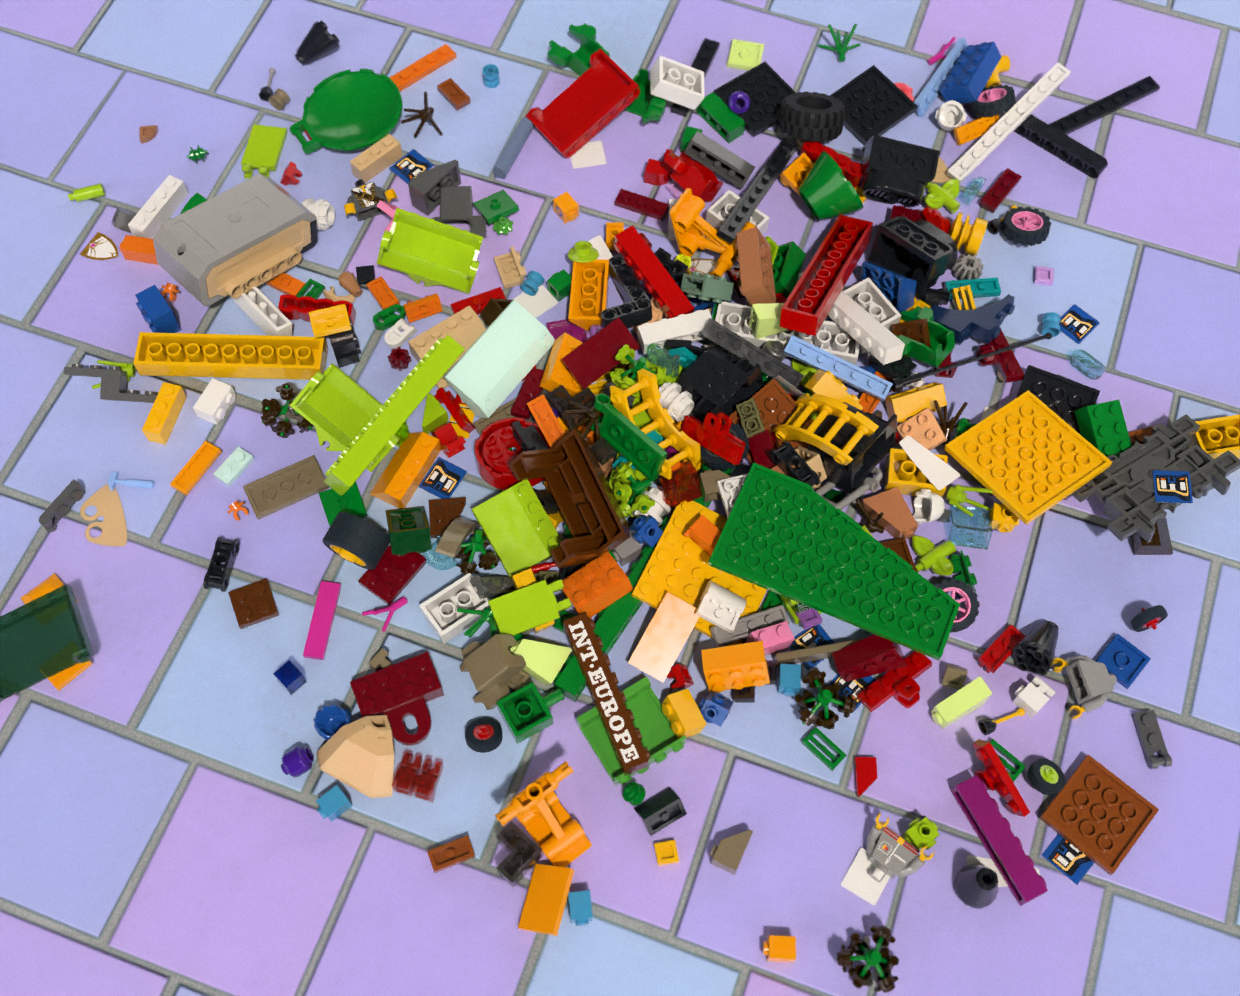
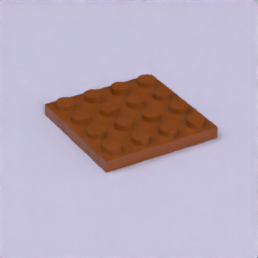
M775 379L771 380L751 397L755 399L765 430L772 431L777 425L785 424L798 408L795 400ZM736 410L729 417L732 418L734 424L737 423L743 428L738 410ZM808 417L800 428L806 430L813 420ZM775 436L777 445L780 447L783 441ZM798 440L788 441L794 449L798 446L808 449V443ZM750 449L747 451L748 456L746 459L753 465L754 459Z
M1087 755L1039 819L1109 875H1112L1159 809L1094 758Z

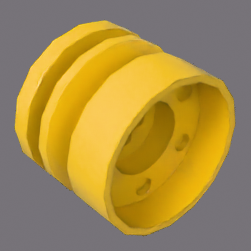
M959 212L952 222L949 235L954 242H957V251L964 244L966 254L969 252L970 255H977L988 220L976 218L973 224H969L970 215H967L965 222H962L963 213Z

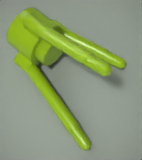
M97 360L98 364L121 367V371H127V381H130V377L136 376V368L133 362L119 363ZM101 383L92 385L93 389L101 387Z
M957 484L956 487L952 486L947 493L949 504L956 506L970 517H973L974 514L960 505V503L966 502L990 511L989 507L968 499L967 493L964 491L993 493L991 489L966 487Z

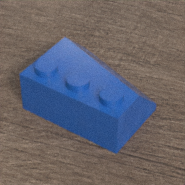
M866 261L862 263L861 281L869 277L900 314L914 305L916 280Z

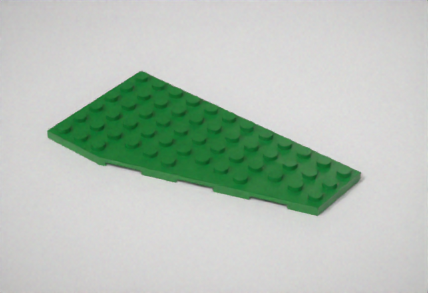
M753 462L708 561V565L926 656L940 660L960 604L942 589L936 588L912 569L913 566L889 547H884L839 508L836 509L817 494L809 484Z

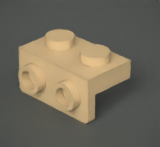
M514 246L510 247V253L494 257L504 289L521 285L524 281V276H527L524 265H520L521 257L519 252L515 251Z

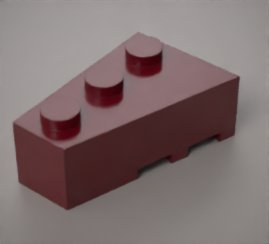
M876 634L832 653L838 673L845 682L908 666L899 644Z

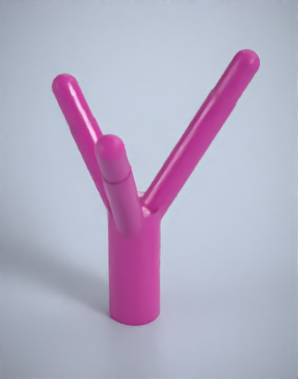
M953 37L947 45L944 44L939 53L928 59L927 63L931 66L938 60L945 59L947 55H943V53L956 38Z
M403 596L387 607L362 612V615H377L389 611L382 631L385 632L393 613L408 602Z

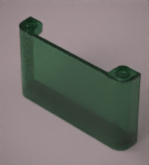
M64 585L0 616V701L78 663H85L94 655L81 613L70 586Z

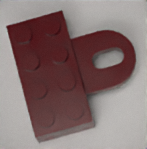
M428 652L350 682L362 718L365 716L387 715L392 736L403 745H416L428 737L432 728V721L425 703L444 695ZM407 716H413L418 725V731L413 735L407 733L403 723L404 718Z

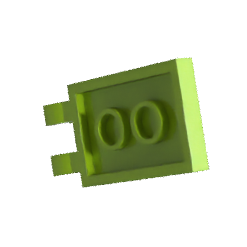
M253 124L241 161L242 172H245V179L252 178L254 169H259V174L269 177L270 171H276L288 134L287 128Z
M560 579L547 585L546 580L488 601L499 633L515 636L559 619L558 612L569 609L572 606L569 598L557 602L554 592L563 589L562 580Z

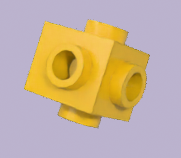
M994 503L989 511L988 528L996 529L1003 533L1012 532L1013 528L1018 526L1020 519L1004 504Z

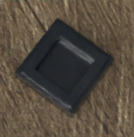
M374 265L356 267L359 285L375 280Z

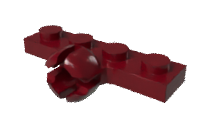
M1002 330L996 339L994 338L989 344L986 343L978 347L977 357L1010 346ZM1012 350L978 360L980 361L979 364L984 367L996 365L1005 383L1020 381L1024 378V373Z

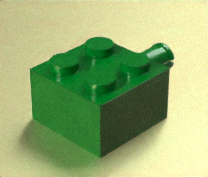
M532 682L497 701L496 704L499 713L518 744L553 724V716L549 711V707L563 701L564 697L559 688L542 697Z

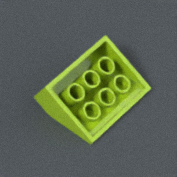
M528 479L517 483L471 509L495 553L501 558L500 562L509 578L551 556V549L561 547L560 542L562 540Z

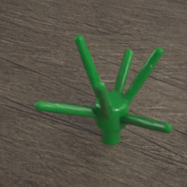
M829 24L828 28L836 47L822 44L817 46L836 51V54H839V62H845L847 50L861 45L857 43L848 46L857 24L853 25L849 36L848 34L844 35L842 42L840 31H837L836 37L832 26Z
M490 607L488 609L485 608L483 611L457 608V612L481 615L464 632L465 636L472 637L485 621L490 623V638L495 635L494 631H498Z

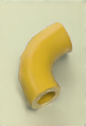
M1007 55L1001 56L999 63L985 85L986 88L992 85H1001L999 74L1010 69V59Z

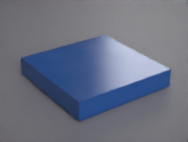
M1117 633L1095 661L1104 663L1108 673L1114 674L1117 682L1128 689L1151 658Z

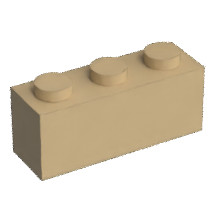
M391 134L386 135L350 161L353 175L358 180H364L365 183L403 157L401 144Z

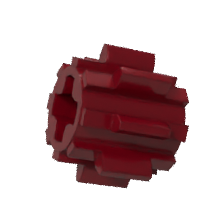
M400 347L391 350L390 356H388L391 368L402 371V369L408 368L409 362H412L408 350L401 349Z

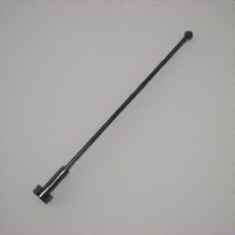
M1047 332L1043 336L921 375L918 373L900 379L898 376L890 378L889 382L893 383L891 389L894 393L902 391L903 386L921 381V378L1043 339H1051L1052 334Z

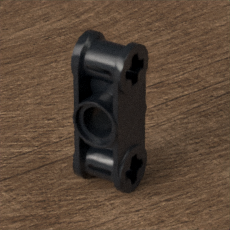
M783 441L780 447L769 451L772 461L779 466L786 476L809 484L811 487L820 484L819 476L808 466L788 441ZM791 465L797 466L798 469H793Z
M223 537L217 538L208 571L204 577V589L215 588L220 589L222 592L227 590L236 556L240 550L239 539H234L233 541L223 539Z

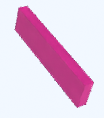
M325 581L320 583L303 652L304 658L324 660L341 590L340 583Z

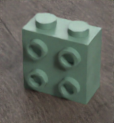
M691 271V275L683 273L681 290L687 293V297H698V299L711 301L712 298L713 302L722 303L723 300H731L734 283L727 282L725 277H716L715 275L705 273L702 275V273Z

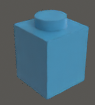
M780 663L778 669V693H783L784 696H795L801 688V665Z
M338 785L316 800L320 806L317 808V811L323 819L328 817L331 822L352 807V804Z
M590 890L569 892L571 923H575L576 926L588 925V921H593Z

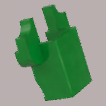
M586 23L581 26H569V32L581 40V46L575 53H572L564 46L561 47L553 40L549 42L551 50L548 52V58L559 66L566 65L579 76L591 67L589 63L590 57L599 49L603 50L610 57V53L596 42V29Z
M640 69L633 78V81L640 88V94L624 110L643 117V123L645 124L651 120L660 122L665 113L666 101L663 98L650 94L649 71Z
M917 306L912 311H902L901 319L905 321L927 319L931 348H929L925 344L903 335H895L905 344L902 356L907 355L938 367L955 347L954 331L934 322L933 311L926 306L924 308Z

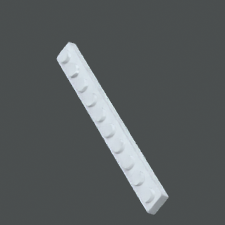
M1060 63L1052 67L947 171L946 175L952 179L958 178L961 184L1070 76L1071 71Z

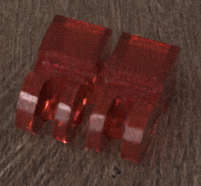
M691 460L684 462V467L671 471L672 478L670 480L663 476L661 477L667 505L677 506L684 500L688 503L702 497L698 472Z
M406 752L393 780V790L412 796L414 793L416 798L433 802L438 781L442 774L443 762L437 761L435 767L431 769L432 759L427 758L422 767V756L417 755L414 763L411 764L413 754ZM421 767H422V770H423V771H422V774H421V775H420V774L417 775L418 772H419V770H420Z

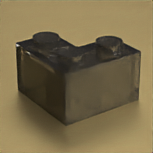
M563 385L546 395L550 406L569 430L587 416L585 413L564 414L565 410L580 409L569 404L568 401L571 400L590 408L594 405L596 398L589 387L572 397Z
M511 821L496 836L497 842L509 853L496 869L498 874L514 888L543 857V851Z

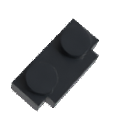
M926 288L923 296L916 292V299L925 302L931 307L934 304L939 306L948 304L950 292L944 288Z

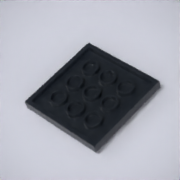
M765 61L713 90L727 106L728 98L734 91H744L748 95L750 107L746 112L736 115L744 120L745 129L753 137L779 123L783 99L789 94H795V91Z
M875 65L831 94V96L840 99L844 103L846 108L844 125L864 145L874 134L883 135L917 111L918 108Z
M1028 365L1016 398L1029 390L1080 434L1075 410L1095 405L1100 390Z

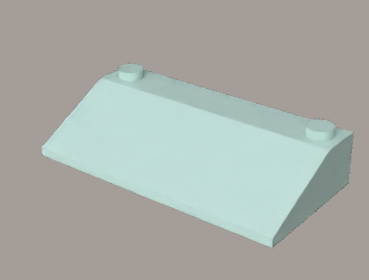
M513 300L445 374L444 378L476 417L489 418L551 348L555 339L542 323L518 302Z

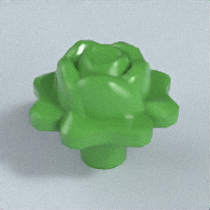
M501 217L493 222V230L497 231V234H508L509 231L513 230V221H509L508 217Z

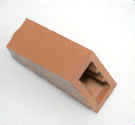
M898 487L863 499L862 505L872 519L875 520L881 512L884 513L878 523L895 539H909L915 535L918 524Z

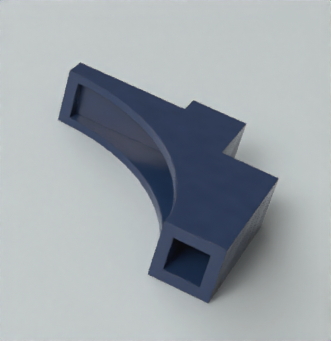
M1008 294L1002 300L992 305L973 310H954L935 304L930 309L933 311L934 322L954 331L956 344L960 345L970 335L989 344L994 338L996 339L1001 331L1000 325L1004 319L1013 313L1015 297Z

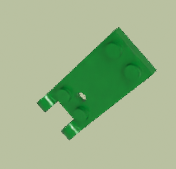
M598 394L594 401V407L604 414V416L601 415L598 418L600 436L623 457L631 461L652 482L658 479L668 453L610 404L611 399L608 395ZM594 423L591 427V430L595 431Z

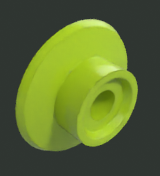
M578 241L574 244V248L569 250L567 256L572 261L586 263L596 260L599 257V252L592 247L590 242Z

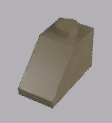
M706 470L700 473L699 486L704 502L721 499L717 481L731 478V476L720 470Z
M747 830L722 839L719 845L714 844L709 855L713 857L711 864L734 875L753 831Z

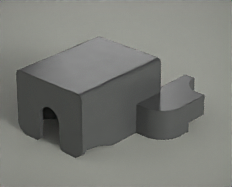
M440 187V217L432 219L445 224V221H469L470 233L487 238L485 219L482 216H473L472 187Z

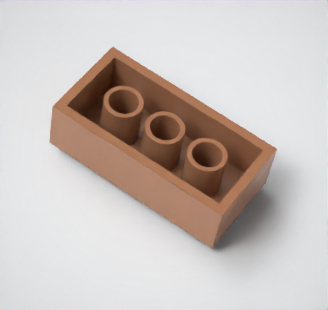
M757 226L736 233L737 241H735V245L739 254L737 262L740 266L738 275L741 280L739 288L742 296L747 298L749 305L777 303L769 243Z

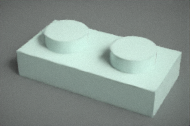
M238 446L213 475L230 487L254 461V457Z

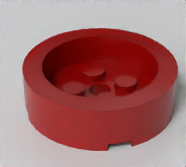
M506 418L490 424L482 431V435L475 442V456L478 472L485 482L495 488L507 490L523 481L516 480L509 465L513 459L523 452L513 436V422L519 420L523 428L534 425L548 448L551 449L536 422L533 424L525 421L524 418ZM511 447L518 448L515 453L509 450ZM544 478L528 479L531 486H535Z

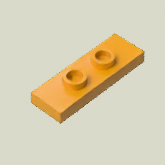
M999 114L993 117L982 116L954 128L957 145H962L983 136L1000 120Z
M205 441L173 479L170 486L187 496L222 453L221 449Z

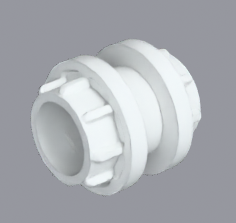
M307 198L301 203L316 216V220L310 222V230H313L315 227L318 230H326L333 225L335 210L327 200L319 199L316 201L315 199Z
M668 382L659 388L661 396L659 401L662 408L667 409L671 418L679 422L685 419V415L691 413L694 402L692 401V395L688 391L681 393L682 387L678 383L672 384Z
M653 487L648 491L645 490L643 494L648 495L650 500H654L655 505L650 507V510L645 514H642L639 510H634L632 515L635 519L640 517V515L652 516L659 522L658 526H660L663 522L660 516L662 513H670L672 501L661 490Z

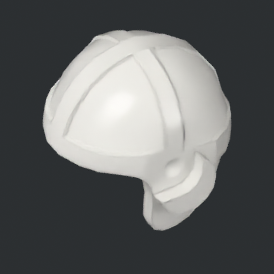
M948 101L940 109H937L935 119H937L938 125L942 129L953 131L954 128L965 123L967 113L964 112L960 103Z
M921 489V491L915 493V513L913 517L917 523L932 522L942 516L945 505L940 495L931 492L930 489Z

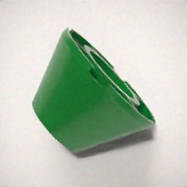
M825 151L819 155L798 188L803 201L819 221L858 212L863 208L862 201L849 180H846L841 173L843 172L841 168Z

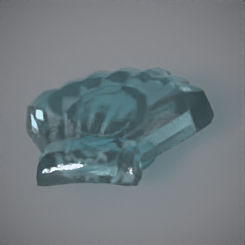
M438 536L437 541L431 544L432 550H427L423 555L430 566L445 571L457 565V558L435 552L441 536Z

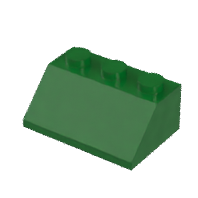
M794 241L779 245L773 264L775 293H782L785 298L789 297L797 284L806 255Z

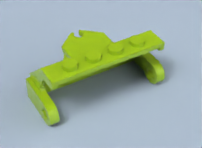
M396 208L390 232L384 231L376 264L406 273L417 284L424 281L425 287L442 285L470 294L479 266V261L476 260L483 237L470 233L467 230H461L449 224H443L434 219L420 216L414 212Z
M332 363L323 374L318 371L289 406L316 427L320 446L324 444V441L330 443L326 451H344L382 407V404ZM405 423L402 424L366 469L372 472L400 439L397 435L404 428Z

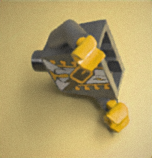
M358 180L355 182L356 188L351 189V196L348 197L347 203L344 205L345 214H356L358 222L383 214L385 212L378 208L377 204L380 200L384 202L388 200L390 202L393 198H397L395 190L389 189L386 191L381 187H377L373 182L365 184L364 180Z

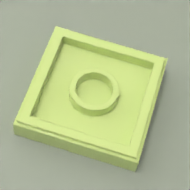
M732 39L727 67L750 70L761 64L764 44Z

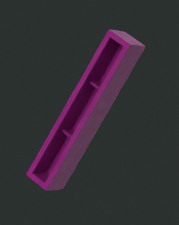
M976 775L955 786L951 793L1018 904L1022 906L1047 892L1048 889L1046 888L1047 885L1044 878L1038 875L1034 868L1033 860L1025 854L1020 839L1012 833L1009 821L1001 815L996 800L991 798L987 792L985 782Z

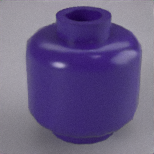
M734 91L728 98V106L732 112L742 114L750 107V98L744 91Z
M296 746L283 754L281 769L286 775L290 774L292 777H299L312 768L313 755L307 747Z

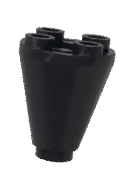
M322 20L320 22L316 21L298 47L297 53L294 55L303 66L339 48L338 42L340 40L335 34L331 35L328 32V27Z
M1045 621L1015 645L1013 656L1020 670L1041 675L1048 673L1053 665L1059 628L1054 622Z
M970 864L963 867L956 875L954 892L965 905L982 909L989 906L996 899L998 894V877L992 869L980 864Z

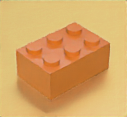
M606 552L562 580L564 587L561 591L566 599L569 598L576 613L580 615L586 612L589 619L632 591L633 587L628 576L609 552Z

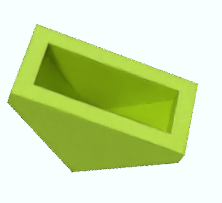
M430 393L427 394L422 421V429L426 434H430V431L449 421L447 411Z

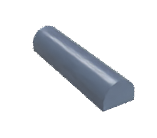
M524 117L521 118L494 165V177L506 178L534 128L530 120Z

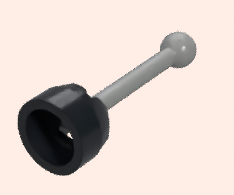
M274 68L269 69L270 75L267 86L262 87L259 97L263 101L268 102L269 97L273 95L270 85L273 74L276 72Z

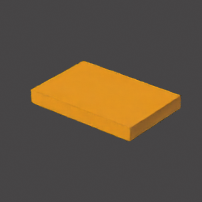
M535 864L518 925L519 929L553 936L558 935L574 874L573 869Z

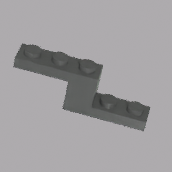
M72 364V367H64L65 375L101 377L100 399L154 403L157 397L154 391H145L144 394H138L137 390H126L127 371H121V367L109 366V370L102 369V366L90 365V368H84L82 364Z

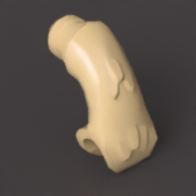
M333 286L330 287L331 291L323 290L324 297L334 302L343 300L353 303L355 301L353 294L337 296Z

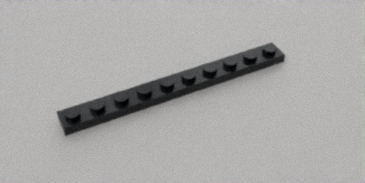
M786 138L782 140L721 226L717 236L731 244L737 237L736 233L741 232L799 146Z

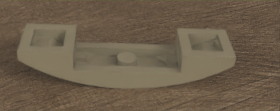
M457 517L442 535L435 552L454 558L461 550L462 542L470 533L475 534V530L480 528V524L477 521L464 517Z

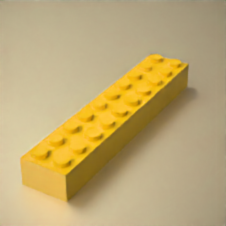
M139 332L133 364L139 375L311 380L318 371L322 374L325 372L328 347L324 337Z

